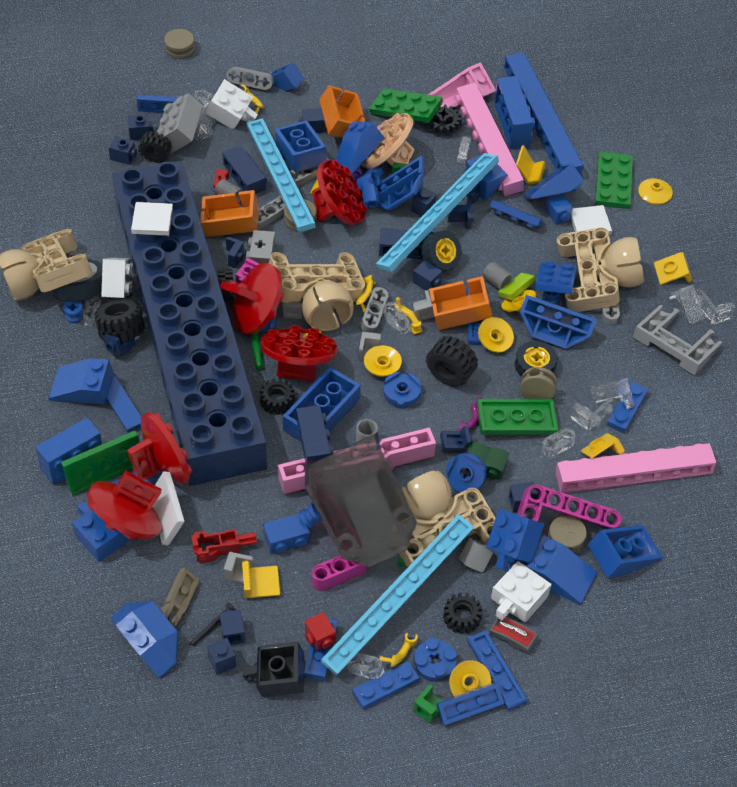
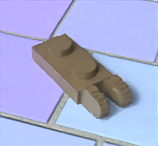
M186 568L179 570L165 600V605L160 609L166 618L172 609L174 610L169 617V621L174 627L181 619L182 614L185 613L199 582V579Z

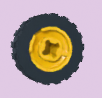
M449 231L433 232L424 239L421 248L423 261H427L441 271L454 269L459 264L458 262L461 260L462 254L461 244L453 233Z
M529 341L518 348L516 353L515 369L519 376H522L526 370L533 367L546 368L555 373L558 358L556 351L545 342Z

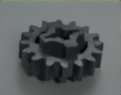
M445 104L443 107L440 106L429 123L425 122V126H428V130L433 129L434 134L439 132L440 135L443 133L449 135V132L455 133V129L459 130L462 119L461 114L458 113V109L453 110V106L448 108Z

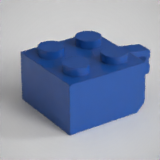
M84 501L77 505L78 513L81 516L72 522L74 534L98 562L130 541L118 530L112 531L108 529L105 525L106 522L91 510Z
M499 508L486 548L498 552L496 568L508 572L516 559L530 562L534 557L544 523Z

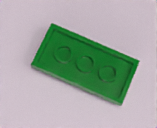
M383 88L370 106L369 112L373 115L393 117L396 113H407L414 121L429 123L442 105L443 98L441 96Z
M599 151L595 205L630 209L633 155Z
M477 399L476 404L481 435H557L558 433L553 399Z
M134 430L62 461L61 465L71 495L73 496L89 489L96 482L107 481L119 476L125 470H132L133 464L130 461L127 450L140 443L136 431Z

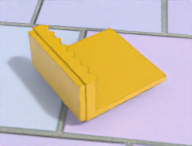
M523 145L516 166L527 184L532 185L541 182L546 162L534 163Z
M683 252L654 262L660 285L682 277L688 283L693 281Z
M607 433L593 440L580 452L592 459L608 447L619 454H622L625 449L618 438Z
M248 561L242 562L245 598L280 596L278 566L250 568Z

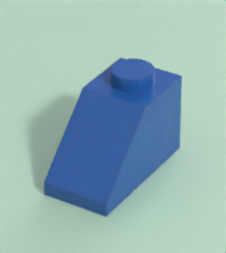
M294 62L280 67L271 73L274 78V86L284 91L297 89L301 85L300 82L304 79Z

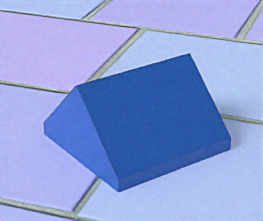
M481 156L476 157V158H474V159H472V160L467 161V163H466V171H467ZM498 163L478 182L480 184V197L484 201L488 200L508 176Z

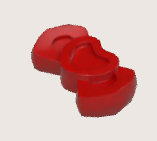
M218 169L215 171L214 189L219 181L229 176L227 170Z

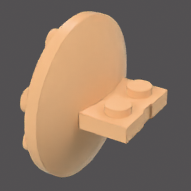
M396 113L390 121L385 120L379 129L385 138L361 165L365 169H371L386 161L392 167L394 162L409 164L415 149L406 140L413 126V118L407 113Z

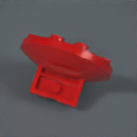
M325 160L317 169L319 187L312 191L317 209V220L324 222L336 215L348 225L354 226L364 220L365 211L368 209L364 206L362 191L352 177L350 169L347 166L343 167L337 160Z
M261 263L252 268L241 283L230 280L229 283L222 281L220 289L235 295L232 305V322L235 329L245 335L257 334L270 320H273L277 314L278 304L284 296L281 272L277 267L269 263Z
M292 325L286 329L268 330V333L261 339V350L267 356L278 361V377L314 382L317 365L329 362L336 357L337 344L335 340L319 333L318 329L310 328L307 330L301 329L300 326Z
M147 412L140 419L143 441L127 450L130 461L133 464L134 474L145 481L160 471L162 473L170 472L174 483L180 486L186 484L192 473L191 467L186 462V459H188L186 451L179 447L172 435L173 429L170 424H164L158 413Z
M125 470L117 484L100 481L92 484L88 490V507L106 522L105 525L108 529L112 531L118 530L130 540L135 538L153 539L162 529L160 518L152 507L162 493L161 488L145 482L140 477Z

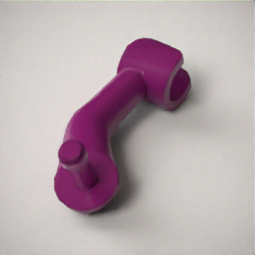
M477 401L471 404L472 419L467 424L463 421L460 422L461 427L457 431H461L463 426H468L470 433L471 429L479 423Z

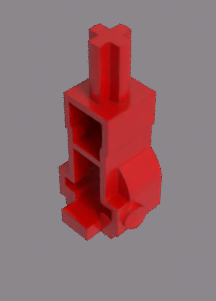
M236 529L214 534L200 531L191 535L194 554H196L197 562L200 564L212 562L219 556L229 554V552L240 553L239 547L257 544L255 532L237 535ZM210 542L215 544L207 546L206 551H202L201 543Z

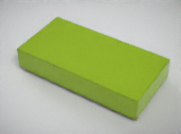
M520 273L498 291L499 297L509 300L515 299L535 283V276Z

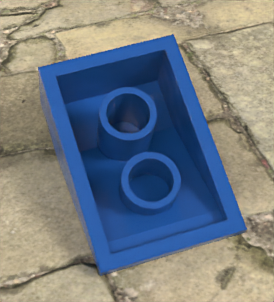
M354 121L344 133L336 160L343 167L347 166L351 174L385 138L372 122Z
M563 164L525 193L523 197L525 199H534L564 192H574L581 187L580 183L584 179L573 164Z
M90 358L60 366L49 400L105 404L114 375L110 361L107 359Z
M644 525L600 530L588 543L589 548L607 578L625 575L660 561L663 558Z
M547 536L542 537L533 559L526 566L551 583V592L581 605L597 574L595 569L565 545Z

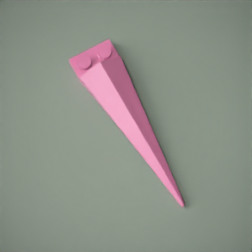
M480 62L466 68L428 95L441 96L443 98L441 107L446 104L448 108L450 106L456 108L460 107L455 101V95H457L456 88L475 82L483 98L494 94L496 89Z

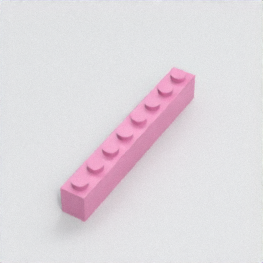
M476 83L456 88V104L460 105L461 114L463 117H466L468 129H472V136L474 141L478 142L480 153L497 155L499 159L498 165L508 174L507 178L497 188L498 191H502L504 197L524 191V180Z
M430 428L333 451V457H330V465L306 468L305 459L278 465V479L283 493L287 494L434 457L436 442Z
M699 443L692 446H677L669 449L660 448L653 451H639L630 454L622 453L592 459L565 460L557 463L555 475L560 492L567 493L713 474L717 462L710 443Z

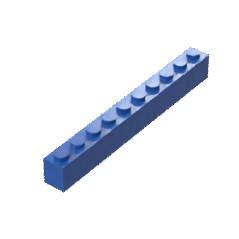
M524 52L506 55L504 70L508 77L517 76L519 83L522 84V92L526 95V104L530 106L531 118L533 117L535 121L534 128L555 170L563 164H573L581 175L584 169L583 161L579 159L576 148L571 144V138L567 136L564 125L560 123L559 116L555 113L552 102H549L547 93L542 88L541 81L537 79L536 72L530 65V60L526 58Z

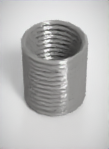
M226 179L219 181L214 190L215 195L236 193L239 202L238 194L243 192L242 189Z
M491 262L485 268L483 278L500 290L512 280V274L496 262Z
M370 419L358 422L356 428L357 445L377 441L378 426L376 422Z

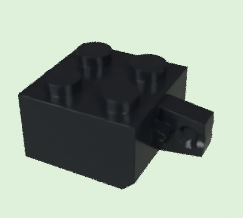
M298 641L260 646L257 648V663H254V666L243 667L242 676L245 681H254L256 683V688L262 697L303 693L305 653Z

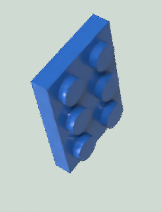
M551 261L541 262L535 290L572 294L577 266L569 263L561 265Z

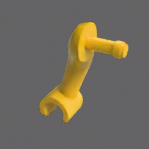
M240 85L245 89L244 92L253 96L251 102L257 107L255 112L258 114L259 109H263V104L250 93L249 88L245 85Z
M372 274L363 278L366 288L356 301V305L360 304L363 312L366 309L363 302L370 296L373 285L376 284L372 280Z
M397 297V306L394 307V310L412 321L410 328L413 334L423 332L421 321L417 319L413 311L401 305L400 298Z
M406 633L404 644L396 655H392V659L381 656L379 661L389 662L391 667H395L404 660L409 649L416 646L418 635H415L414 640H409L408 633Z

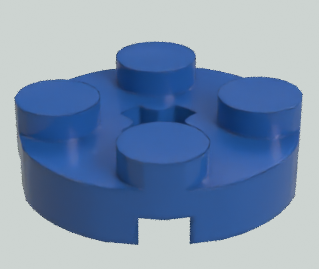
M395 372L385 379L383 394L389 403L399 409H403L418 401L421 396V383L411 373L406 375L401 374V372ZM399 387L402 389L406 388L405 391H399Z
M462 453L450 460L447 465L446 474L451 487L458 492H463L468 488L479 489L486 480L487 466L477 455ZM468 468L470 469L471 476L465 478L463 477L464 473L462 470Z
M429 638L416 649L414 665L416 666L417 673L428 681H437V679L443 678L445 680L450 677L451 672L456 667L457 654L448 643L435 638ZM431 657H438L441 662L433 664L431 663Z

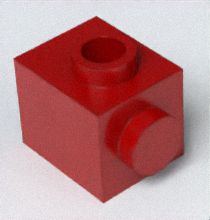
M324 612L305 620V638L309 645L313 644L316 651L322 648L327 649L336 641V631Z

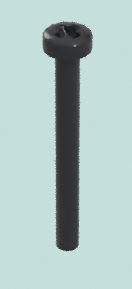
M227 603L226 609L222 613L227 610H235L232 604ZM220 615L190 642L192 646L220 622Z

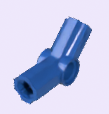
M381 167L371 168L362 177L357 179V185L362 191L364 206L367 208L379 206L377 186L380 185L384 173Z

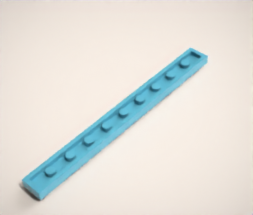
M263 118L247 122V128L298 233L316 228L315 222Z
M484 153L376 263L378 269L388 272L395 270L478 182L499 162L498 156Z
M458 514L320 662L337 676L466 538L474 527Z

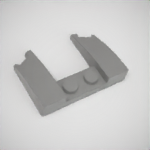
M659 305L636 326L633 338L646 346H649L651 343L657 345L681 360L679 366L695 376L718 350L722 341H718L715 344L711 339L715 332L710 329L691 346L665 330L680 310L674 308L670 314L662 311L663 305Z

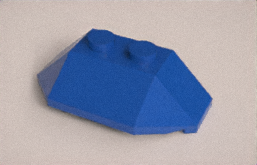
M422 155L380 182V185L377 186L380 201L378 204L380 207L391 211L415 196L423 188L424 157Z
M529 295L525 296L520 310V314L531 337L564 349L590 338L597 320Z
M153 601L127 603L111 616L116 627L159 678L177 664L178 631Z

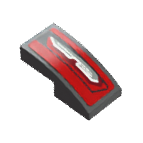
M497 617L489 629L491 636L509 641L511 647L526 652L531 650L539 637L530 628L507 617L503 620Z

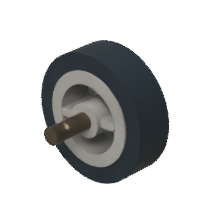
M77 252L70 253V257L78 255ZM88 259L92 270L89 276L53 289L52 293L57 298L68 301L84 300L102 292L103 264L99 261Z

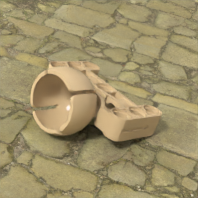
M603 227L565 233L558 236L559 254L562 257L577 256L581 287L573 288L572 294L565 293L566 304L569 310L581 312L615 306L620 301L618 285L622 287H636L644 283L637 238L625 237L611 245L609 232Z
M64 229L29 242L22 246V250L11 249L0 254V267L14 300L27 299L38 288H40L41 292L51 291L85 278L92 273L85 254H78L67 258L65 255L77 248V243L71 229Z
M280 252L272 253L269 264L274 265L281 272L282 292L284 293L281 302H300L303 298V317L309 326L324 332L338 329L340 323L334 308L343 325L350 320L354 310L353 302L357 301L365 288L363 277L351 254L346 252L340 253L336 264H289L286 256Z
M437 470L416 477L408 482L407 488L402 487L396 493L395 499L398 508L408 518L395 525L391 533V540L407 568L458 514L474 527L466 537L477 533L481 542L487 545L490 537L487 531H492L496 518L478 489L468 488L453 498L451 497V486L448 480ZM467 497L473 498L475 502H469ZM477 514L483 515L485 520L479 519ZM397 531H403L406 536H400ZM407 548L414 549L416 554L409 553Z

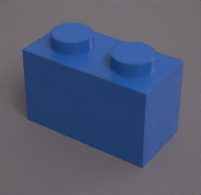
M299 514L263 523V535L270 554L282 553L287 549L300 548L310 543V532L308 527L302 522Z

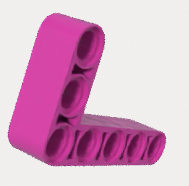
M532 485L524 490L517 512L518 515L525 517L524 512L529 508L533 513L531 519L538 521L541 509L544 508L562 515L576 517L581 521L605 529L618 527L622 520L621 514L614 509L541 485ZM532 489H535L538 492V498L536 500L532 499V497L530 496V492ZM551 495L557 498L555 506L550 504L549 498ZM570 502L575 503V512L569 510L568 505ZM589 508L595 511L594 518L588 516L587 511ZM608 514L614 518V522L611 525L606 520Z
M321 486L314 490L313 502L322 508L325 519L321 522L338 549L340 556L316 565L312 569V586L318 591L327 590L364 574L367 570L368 561L365 549L333 494L328 488Z

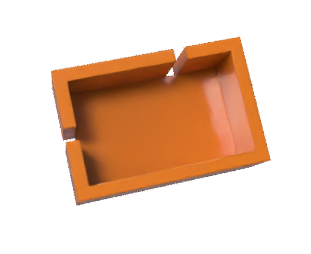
M328 85L319 99L328 135L343 138L344 133L349 129L348 126L352 122H365L358 93L344 90L342 93V89Z
M255 191L239 192L238 195L243 207L240 206L236 193L202 197L200 223L205 236L214 237L258 230L259 202Z
M483 276L467 280L470 291L469 295L466 294L463 281L429 289L438 330L492 317Z

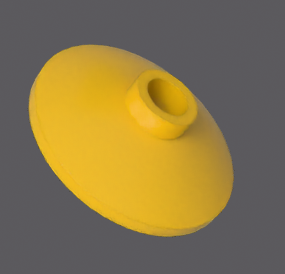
M655 178L644 180L638 188V194L641 199L653 205L667 203L673 194L672 188L667 182Z
M525 290L513 300L505 299L501 307L504 311L520 312L525 296L529 295L536 298V292Z
M490 317L485 319L479 326L478 337L486 349L500 353L506 351L512 345L514 340L512 328L503 319Z
M375 346L369 349L364 356L365 368L371 374L380 377H386L397 372L402 363L398 351L389 346Z
M473 660L459 663L451 672L449 687L454 697L491 684V676L488 669L480 662ZM470 677L471 683L466 685L465 679Z

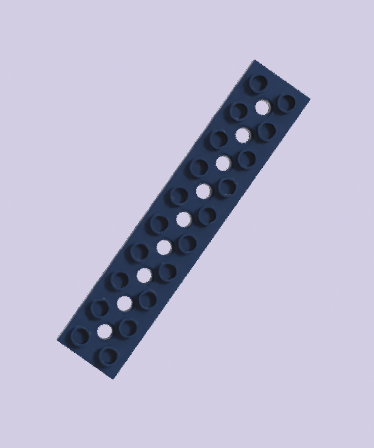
M163 162L155 166L138 169L128 168L122 172L112 173L116 206L131 263L134 264V275L180 448L186 451L188 455L186 462L192 469L188 481L189 486L266 470V440L183 162ZM136 202L173 204L169 236L132 234L131 228Z

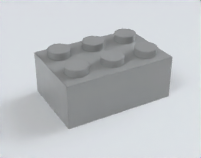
M189 93L183 97H178L173 103H168L163 110L164 114L160 120L157 132L158 135L161 136L163 134L164 138L167 137L168 141H171L172 148L169 155L192 142L203 105Z

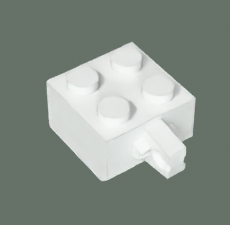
M225 79L205 111L206 114L231 129L237 126L240 119L251 122L255 121L258 115L248 107L253 96Z
M103 259L102 297L125 298L130 295V292H133V282L130 281V274L134 272V264L131 263V259Z
M517 561L493 587L491 599L500 605L496 610L495 616L503 620L509 613H512L523 622H526L548 598L551 583Z

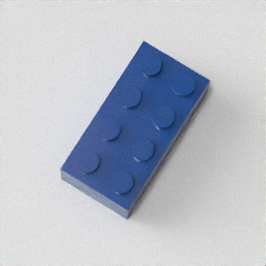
M517 76L497 78L494 100L510 149H518L523 145L525 148L530 147V140H533L532 128L535 127L534 118H531L530 106L526 104V95L522 92V84L519 83Z
M329 367L283 415V430L300 440L296 408L320 405L321 413L325 412L326 415L325 429L328 428L330 432L359 401L361 385Z

